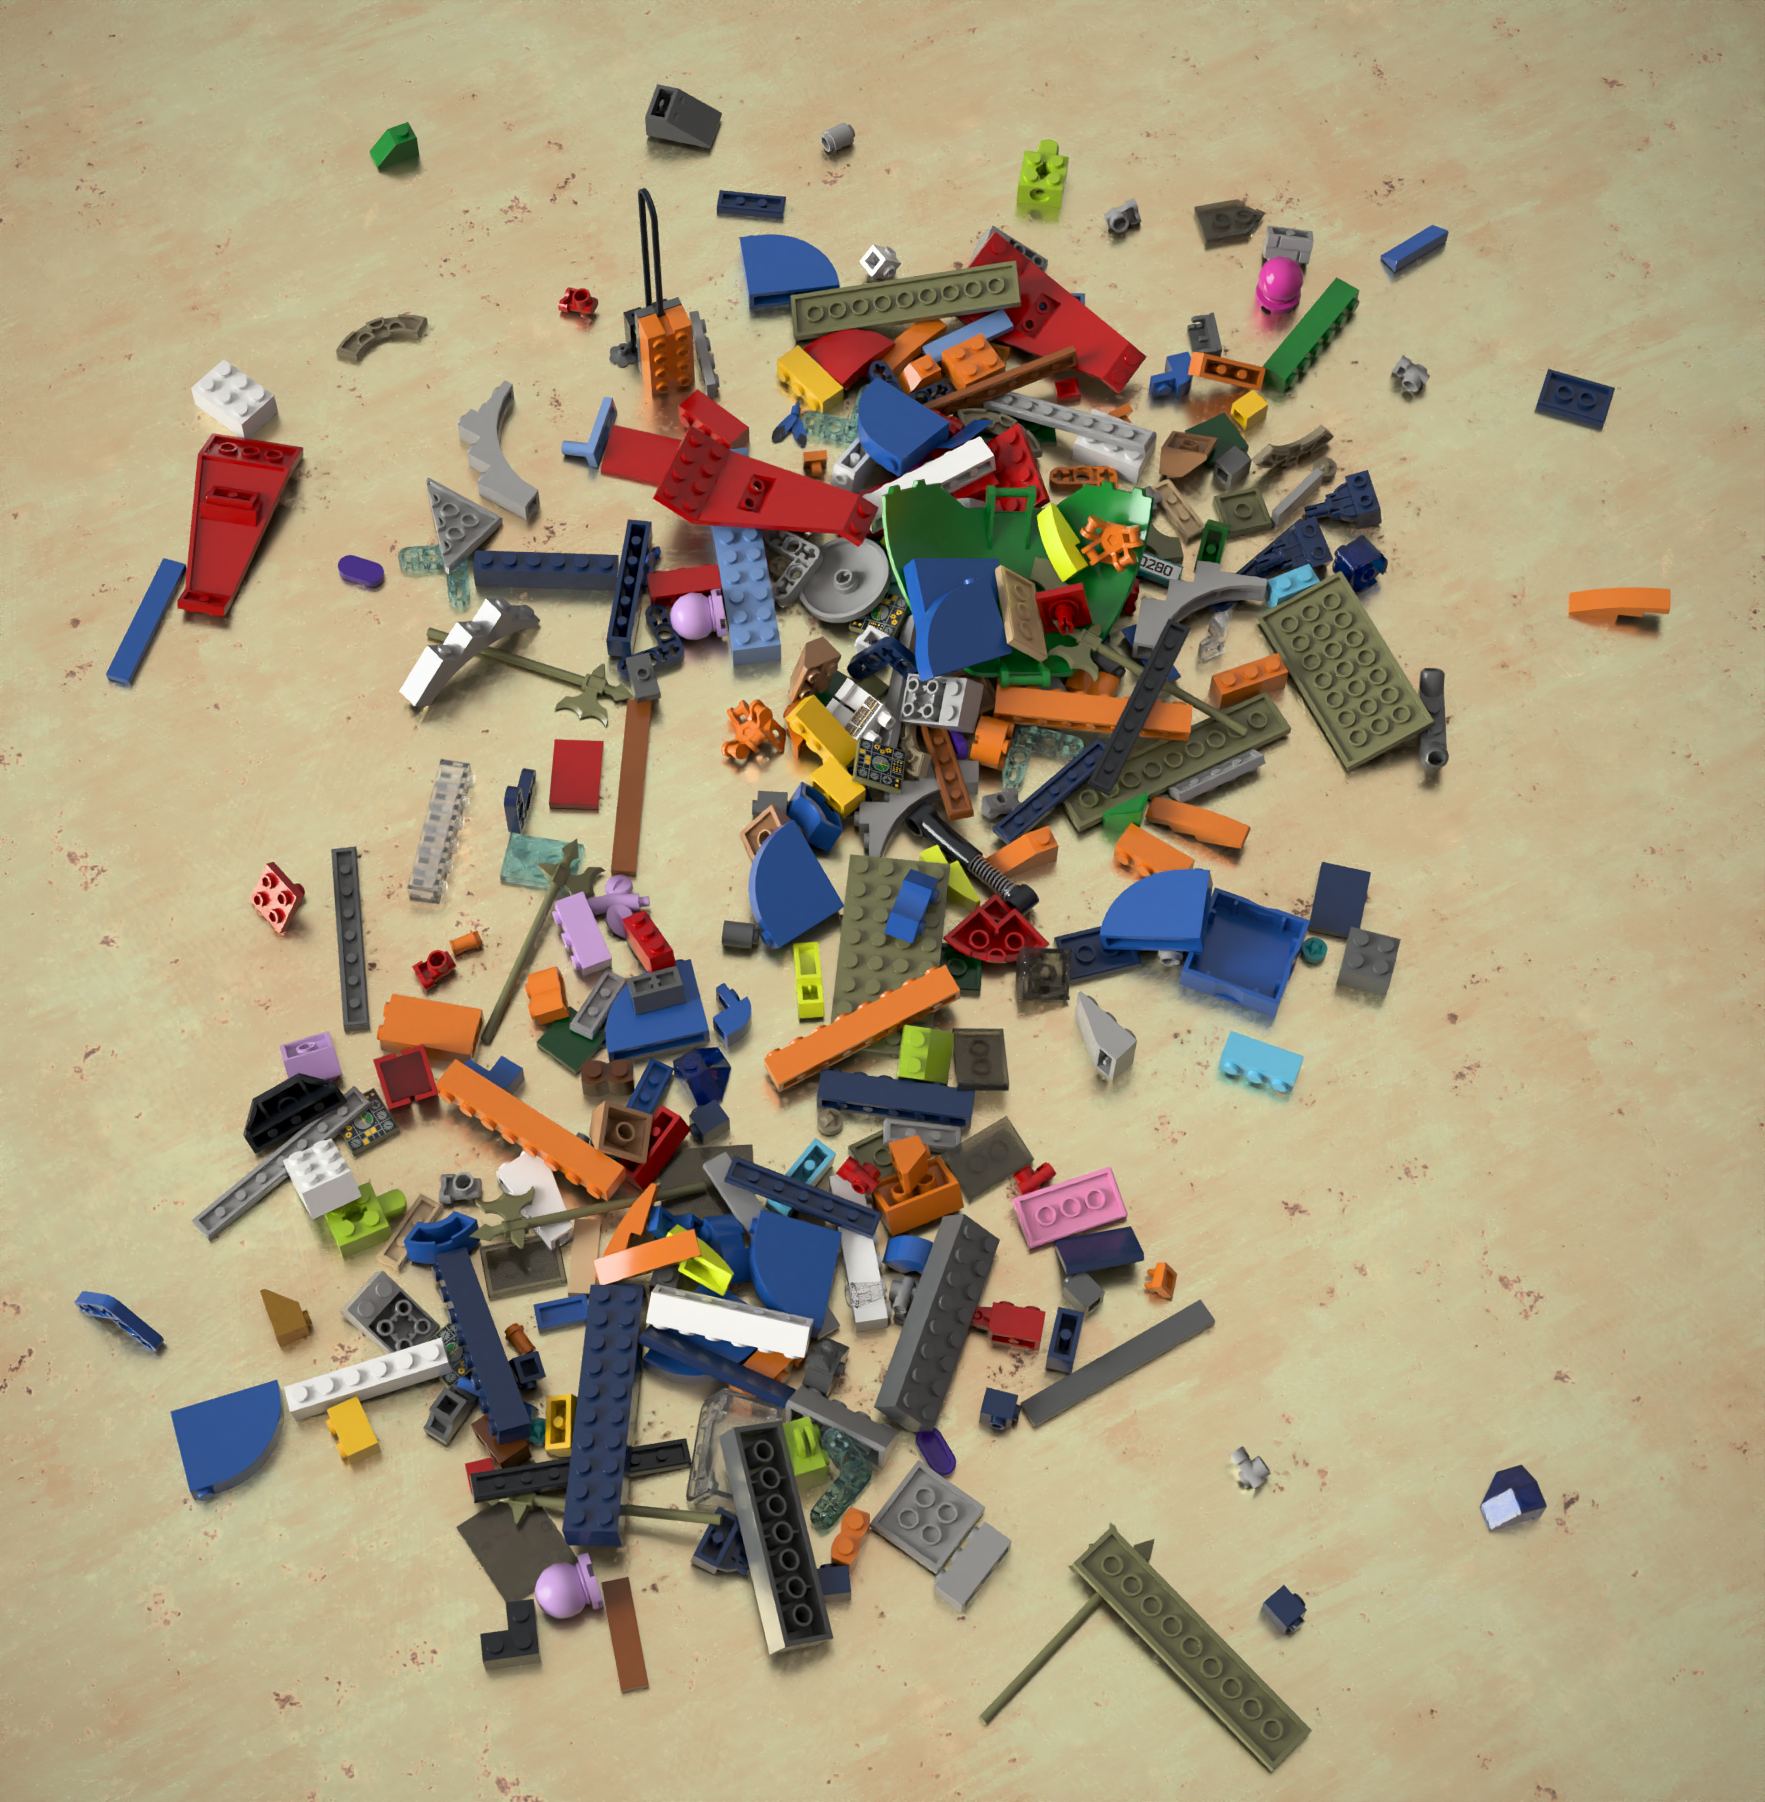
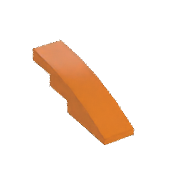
M940 319L916 322L893 341L896 345L881 361L887 363L894 376L898 375L912 362V359L923 353L922 346L946 332L947 325ZM875 369L874 373H879L882 377L883 371Z
M1619 587L1571 592L1569 594V615L1617 620L1618 615L1643 617L1644 612L1669 614L1670 589Z
M1155 796L1145 815L1147 822L1169 825L1173 832L1195 835L1196 840L1199 842L1242 849L1251 830L1250 826L1224 815L1179 801Z
M651 1183L633 1203L618 1225L603 1257L629 1249L634 1235L645 1237L651 1207L655 1204L660 1188L657 1184Z
M692 1229L594 1260L600 1285H610L649 1274L652 1271L673 1266L679 1262L702 1255L696 1232Z

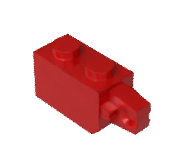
M1008 1301L993 1302L992 1307H976L970 1325L988 1331L987 1336L993 1343L1039 1351L1046 1311H1041L1035 1306H1026L1025 1308L1014 1306L1013 1303Z

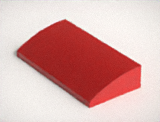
M613 425L605 449L601 473L659 486L682 440Z

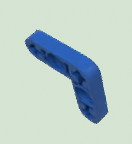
M82 1291L74 1302L79 1309L91 1316L112 1319L138 1342L152 1351L156 1352L164 1341V1338L119 1300L110 1295Z

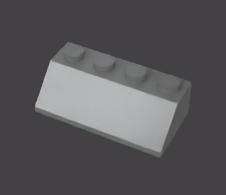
M801 1386L786 1403V1423L810 1416L812 1424L817 1423L821 1440L882 1470L898 1442V1433L895 1432L892 1426L886 1423L878 1424L872 1421L871 1417L864 1412H853L847 1409L843 1402L836 1399L831 1401L823 1397V1394L817 1389L811 1387L806 1389Z

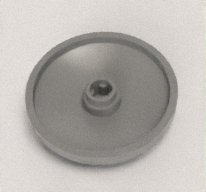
M844 537L837 538L819 547L823 555V562L799 592L804 606L816 618L830 623L853 621L868 614L885 597L891 583V565L882 548L872 540L865 538L863 543L857 547Z

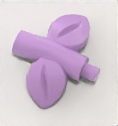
M620 874L608 879L605 884L606 895L588 898V904L593 915L606 913L607 926L618 936L626 938L622 919L633 914L632 911H640L641 907L650 906L649 896L640 897L639 893L630 894L633 890L632 881L626 875Z

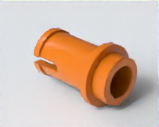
M470 930L469 934L449 941L455 956L475 947L479 949V946L483 944L478 930L474 932Z
M514 1323L504 1331L506 1334L505 1339L511 1341L520 1356L534 1352L536 1347L523 1332L524 1327Z

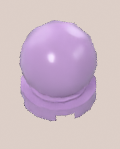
M721 589L711 590V595L708 597L701 593H688L681 596L674 603L670 611V621L673 629L680 636L691 640L705 638L712 631H717V637L727 636Z
M588 1552L578 1555L579 1563L575 1565L567 1562L554 1563L543 1570L536 1583L535 1597L538 1605L544 1612L561 1619L575 1616L583 1610L586 1604H592L593 1610L604 1607Z

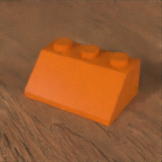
M940 1156L927 1161L929 1171L911 1193L905 1194L896 1173L880 1179L879 1184L871 1193L878 1212L882 1213V1222L892 1236L902 1234L907 1230L927 1224L932 1220L964 1208L959 1182Z

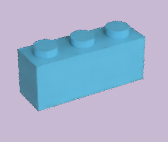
M1230 1031L1218 1068L1223 1069L1228 1074H1238L1247 1077L1251 1082L1272 1086L1276 1091L1292 1093L1304 1056Z
M815 1138L785 1175L815 1187L833 1165L836 1153ZM770 1199L766 1201L765 1207L773 1213L790 1217L795 1212V1209Z

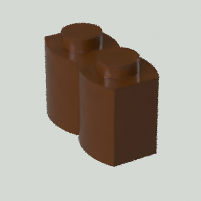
M620 1059L609 1063L598 1060L582 1063L581 1082L583 1094L592 1097H599L608 1093L617 1096L632 1094L635 1090L633 1062Z

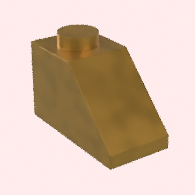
M267 1289L260 1290L280 1347L310 1336L307 1326L313 1324L308 1310L302 1311L297 1301Z

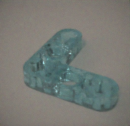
M868 385L860 388L850 419L814 411L804 414L802 426L806 434L852 444L858 437V435L854 434L857 431L859 401ZM831 425H839L841 429L833 432L829 430V427Z
M440 544L406 547L398 553L399 565L405 571L445 569ZM436 553L439 555V558L436 561H429L427 556ZM419 555H422L423 561H419ZM407 557H412L410 562L406 561ZM468 557L450 574H447L448 597L450 603L455 607H464L470 602ZM457 571L465 574L461 579H454L452 577V574ZM456 587H461V598H457Z
M1020 725L1014 732L1003 768V786L1005 788L1019 789L1023 785L1033 752L1071 761L1083 751V741L1076 736L1031 725ZM1024 734H1028L1025 746L1021 745L1022 737ZM1049 738L1054 740L1056 744L1053 747H1046L1042 741ZM1060 742L1063 743L1062 750L1059 749ZM1071 746H1076L1074 752L1069 751ZM1015 753H1022L1026 759L1018 762L1012 756ZM1013 768L1017 769L1014 781L1009 780V777L1012 776Z
M831 1427L825 1431L821 1445L841 1474L813 1506L810 1513L811 1522L822 1529H829L835 1524L865 1488L872 1476L869 1464L849 1435L836 1427ZM850 1452L848 1461L843 1463L845 1455ZM844 1489V1495L838 1500V1494Z

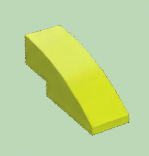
M1051 503L1037 514L1038 527L1047 555L1062 582H1065L1082 571L1088 564L1076 547L1080 543L1079 539L1055 503Z
M938 845L923 850L919 854V861L948 864ZM958 861L950 864L947 897L962 908L973 912L980 906L981 900Z
M818 942L793 943L799 1019L825 1017Z
M677 1224L668 1232L667 1237L688 1230ZM697 1237L702 1256L677 1263L680 1265L678 1271L724 1296L734 1272L712 1248Z

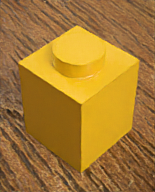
M1251 390L1232 403L1230 418L1246 432L1266 418L1268 403L1263 396Z

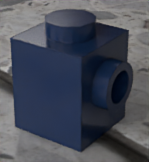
M716 1099L706 1105L697 1106L689 1115L690 1133L694 1139L699 1138L703 1145L730 1130V1119Z
M538 1351L518 1356L508 1361L518 1388L521 1387L522 1391L538 1387L537 1382L546 1377Z
M987 1387L979 1421L988 1423L990 1427L995 1429H1011L1013 1420L1018 1421L1022 1405L1017 1404L1018 1395Z
M833 1563L821 1565L817 1572L825 1603L851 1600L848 1565L836 1566Z
M1283 1585L1264 1601L1261 1611L1284 1635L1289 1630L1295 1632L1304 1624L1305 1620L1303 1618L1307 1609L1303 1599L1296 1593L1292 1594Z

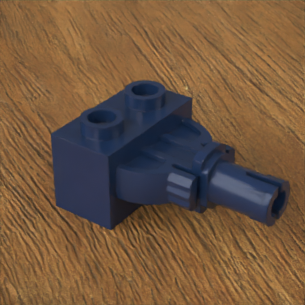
M1368 470L1345 476L1346 483L1338 486L1333 493L1325 495V502L1304 507L1307 519L1316 516V519L1328 516L1331 517L1332 521L1338 519L1349 522L1356 521L1359 529L1382 523L1380 505Z
M1316 516L1293 524L1282 540L1273 544L1275 551L1254 558L1255 566L1258 565L1256 568L1258 572L1277 565H1283L1281 567L1282 570H1286L1289 568L1297 569L1307 564H1310L1313 571L1327 567L1334 559Z
M718 1506L715 1513L723 1515L722 1525H708L690 1562L713 1574L718 1569L724 1572L737 1570L746 1575L750 1568L738 1517Z

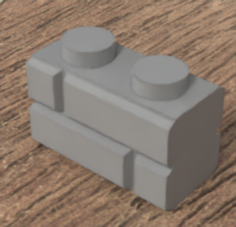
M1267 226L1263 244V257L1269 260L1282 256L1291 258L1298 265H1302V263L1309 264L1314 242L1313 232Z

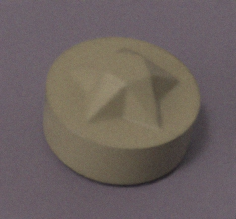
M1321 457L1315 461L1313 470L1320 469L1324 472L1322 481H1329L1336 475L1337 464L1331 458Z
M785 556L773 558L769 564L770 575L778 580L792 561Z
M834 1108L822 1110L817 1117L818 1129L825 1135L839 1133L843 1127L842 1114Z

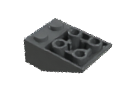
M657 84L645 116L646 135L711 148L722 113L679 88Z

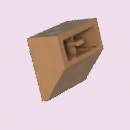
M823 636L807 642L790 677L789 701L791 703L803 700L817 693H823L830 686L829 682L838 669V663L842 655Z

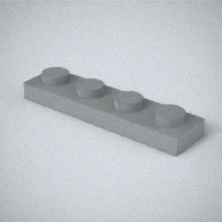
M698 311L689 312V318L692 324L693 341L706 396L710 399L716 398V388H720L718 374H713V369H715L713 355L709 356L708 351H711L709 337H704V333H707L705 320H700Z
M1255 749L1248 750L1169 787V794L1179 802H1190L1195 796L1211 792L1217 786L1232 782L1242 774L1256 771L1259 766L1266 764L1264 755Z

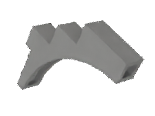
M504 381L500 387L494 389L487 403L481 405L479 412L470 409L466 415L461 416L457 427L460 439L471 444L467 453L469 466L482 473L477 482L480 496L527 520L540 504L539 492L512 470L504 458L499 445L500 425L506 410L514 399L513 384Z
M1197 560L1194 582L1170 579L1166 601L1142 597L1132 657L1149 659L1168 619L1179 622L1199 609L1225 601H1264L1267 579L1231 572H1221V564Z
M500 597L486 598L472 621L456 622L443 644L427 645L399 691L414 706H429L451 677L480 651L509 634L523 629L536 628L540 619L534 614V610L527 605H510L508 601Z
M958 760L968 794H978L979 761ZM931 761L926 778L914 777V781H903L902 790L899 795L884 791V802H860L859 811L854 813V826H859V835L864 836V848H869V855L864 856L883 857L886 846L895 831L905 822V818L923 802L933 804L943 800Z

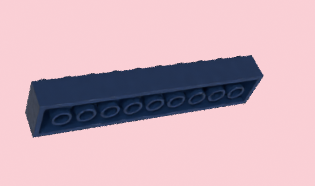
M644 1285L590 1286L562 1526L567 1546L623 1545L643 1345L639 1344L638 1341L640 1335L645 1330L648 1298Z

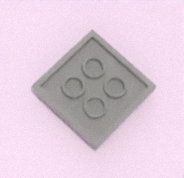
M918 1460L872 1520L870 1527L937 1575L985 1511V1506Z

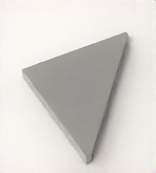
M428 477L426 479L427 492L445 571L447 574H450L502 525L503 518Z

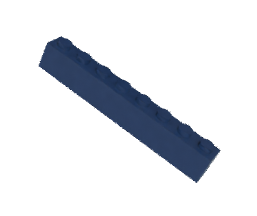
M462 1247L435 1254V1265L431 1266L432 1275L435 1282H440L439 1293L442 1302L448 1304L447 1315L451 1325L455 1324L456 1326L455 1338L457 1345L464 1348V1364L466 1369L471 1368L473 1373L471 1375L474 1391H479L480 1393L479 1404L482 1413H487L488 1415L487 1426L490 1436L496 1437L498 1445L530 1437L531 1421L467 1248Z

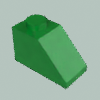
M409 122L387 129L369 151L378 170L419 155L417 137Z
M1207 520L1194 567L1195 570L1197 560L1221 564L1231 528L1230 524Z

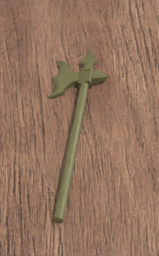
M1052 620L1058 629V620ZM1100 623L1090 627L1089 630L1083 629L1082 632L1074 628L1073 632L1069 633L1067 626V634L1061 633V635H1070L1076 639L1078 645L1075 647L1059 645L1051 649L1047 656L1058 655L1063 657L1068 662L1070 669L1087 671L1092 676L1094 683L1098 679V666L1093 663L1090 651L1093 653L1099 652L1139 676L1144 667L1101 643L1103 639L1099 637L1101 634ZM1166 680L1162 688L1163 690L1185 703L1193 705L1192 707L1245 736L1249 729L1247 726Z
M431 627L427 630V637L445 642L449 633ZM490 646L479 652L480 654L581 685L582 689L585 690L582 694L574 697H564L557 703L555 710L571 708L578 714L580 719L587 716H596L602 720L605 727L608 724L607 709L598 703V694L603 695L606 693L612 695L615 701L634 698L622 684L616 687L608 684L605 679V664L603 663L593 670L591 675L586 674L584 677Z
M577 839L562 848L564 856L561 862L556 863V865L551 863H538L537 865L544 876L549 878L547 884L550 887L480 1038L485 1042L489 1043L559 889L567 888L570 896L583 891L586 899L595 895L592 885L596 875L605 871L603 868L588 867L581 875L570 874L572 869L569 867L572 860L579 858Z
M705 1181L659 1190L655 1202L706 1191ZM533 1186L523 1195L514 1196L503 1192L498 1199L490 1202H484L475 1198L476 1205L485 1214H497L504 1218V1221H501L500 1225L492 1227L484 1224L471 1234L470 1237L491 1241L494 1236L504 1234L505 1239L511 1238V1241L518 1248L523 1249L525 1234H529V1229L629 1208L641 1194L528 1219L525 1216L519 1217V1214L525 1206L532 1204L535 1194Z
M533 1460V1461H531L530 1463H527V1464H533V1463H536V1462ZM532 1493L486 1502L492 1506L499 1502L509 1503L510 1508L513 1510L515 1524H519L528 1515L529 1510H535V1506L565 1509L566 1498L542 1496ZM629 1504L626 1507V1516L722 1525L723 1515L716 1513Z
M1110 1523V1528L1113 1526L1117 1530L1116 1526ZM1155 1539L1135 1544L1134 1549L1145 1560H1150ZM1072 1565L1069 1566L1074 1572H1077ZM1098 1592L1092 1596L979 1716V1719L985 1725L995 1717L1104 1601V1598Z

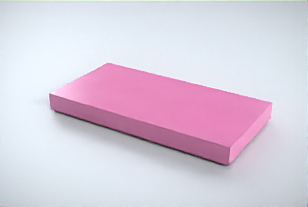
M1111 1166L1012 1199L1028 1249L1128 1216Z

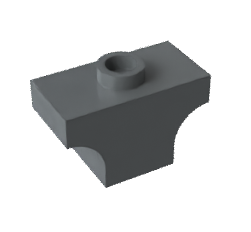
M645 653L625 658L634 700L637 703L661 698L650 654Z
M456 1384L449 1390L444 1387L429 1408L430 1415L423 1427L424 1431L447 1445L477 1403V1397L457 1387Z

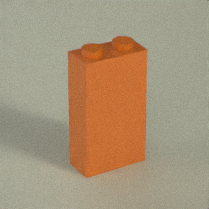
M392 994L390 1002L385 1003L383 1016L385 1017L384 1024L379 1025L377 1031V1040H380L382 1050L401 1053V1050L424 1044L427 1057L430 1059L453 1062L456 1059L462 1064H465L468 1059L474 1061L484 1024L482 1009Z

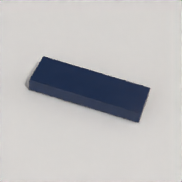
M720 190L717 213L784 219L786 197Z

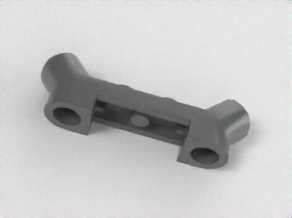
M1424 668L1420 671L1419 691L1417 693L1435 723L1434 726L1420 733L1419 761L1421 766L1428 771L1441 769L1449 760L1446 743L1444 701L1445 673L1438 668Z

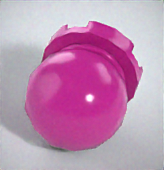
M1278 256L1269 259L1258 275L1259 282L1256 286L1255 300L1259 307L1262 308L1263 306L1271 310V314L1283 315L1290 313L1300 302L1303 271L1298 263L1291 258Z

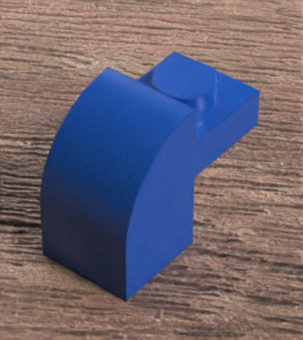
M1189 352L1166 357L1165 373L1153 375L1150 378L1149 392L1152 397L1164 396L1174 392L1176 399H1179L1189 392L1193 376L1188 375L1191 362Z
M723 983L716 987V999L724 1011L713 1017V1028L726 1046L729 1047L749 1032L752 1023V1013L748 997L740 1000L734 989L729 990L726 984Z
M503 1056L499 1058L490 1071L470 1059L464 1064L511 1095L515 1093L525 1080L523 1068Z
M662 1206L651 1207L648 1232L654 1235V1241L667 1237L668 1232L677 1224L688 1231L694 1229L696 1236L701 1239L700 1230L703 1227V1221L694 1214L674 1216Z
M908 1235L889 1238L882 1263L900 1273L917 1271L922 1274L933 1242Z

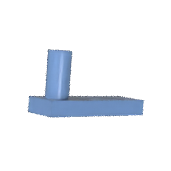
M603 398L588 443L564 440L561 447L562 454L586 457L589 467H599L617 415L613 398Z

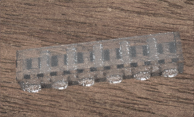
M440 760L407 886L410 900L439 904L441 895H446L448 885L446 876L447 873L451 874L453 868L452 852H456L459 839L457 833L458 830L461 831L463 828L464 816H462L463 809L468 808L469 795L467 793L469 788H473L475 774L471 773L470 763Z

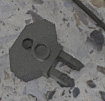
M824 1337L821 1343L819 1342L816 1350L811 1349L807 1356L805 1364L808 1365V1369L803 1379L802 1387L808 1388L811 1386L822 1391L823 1396L827 1397L837 1379H841L847 1364L845 1362L850 1347Z

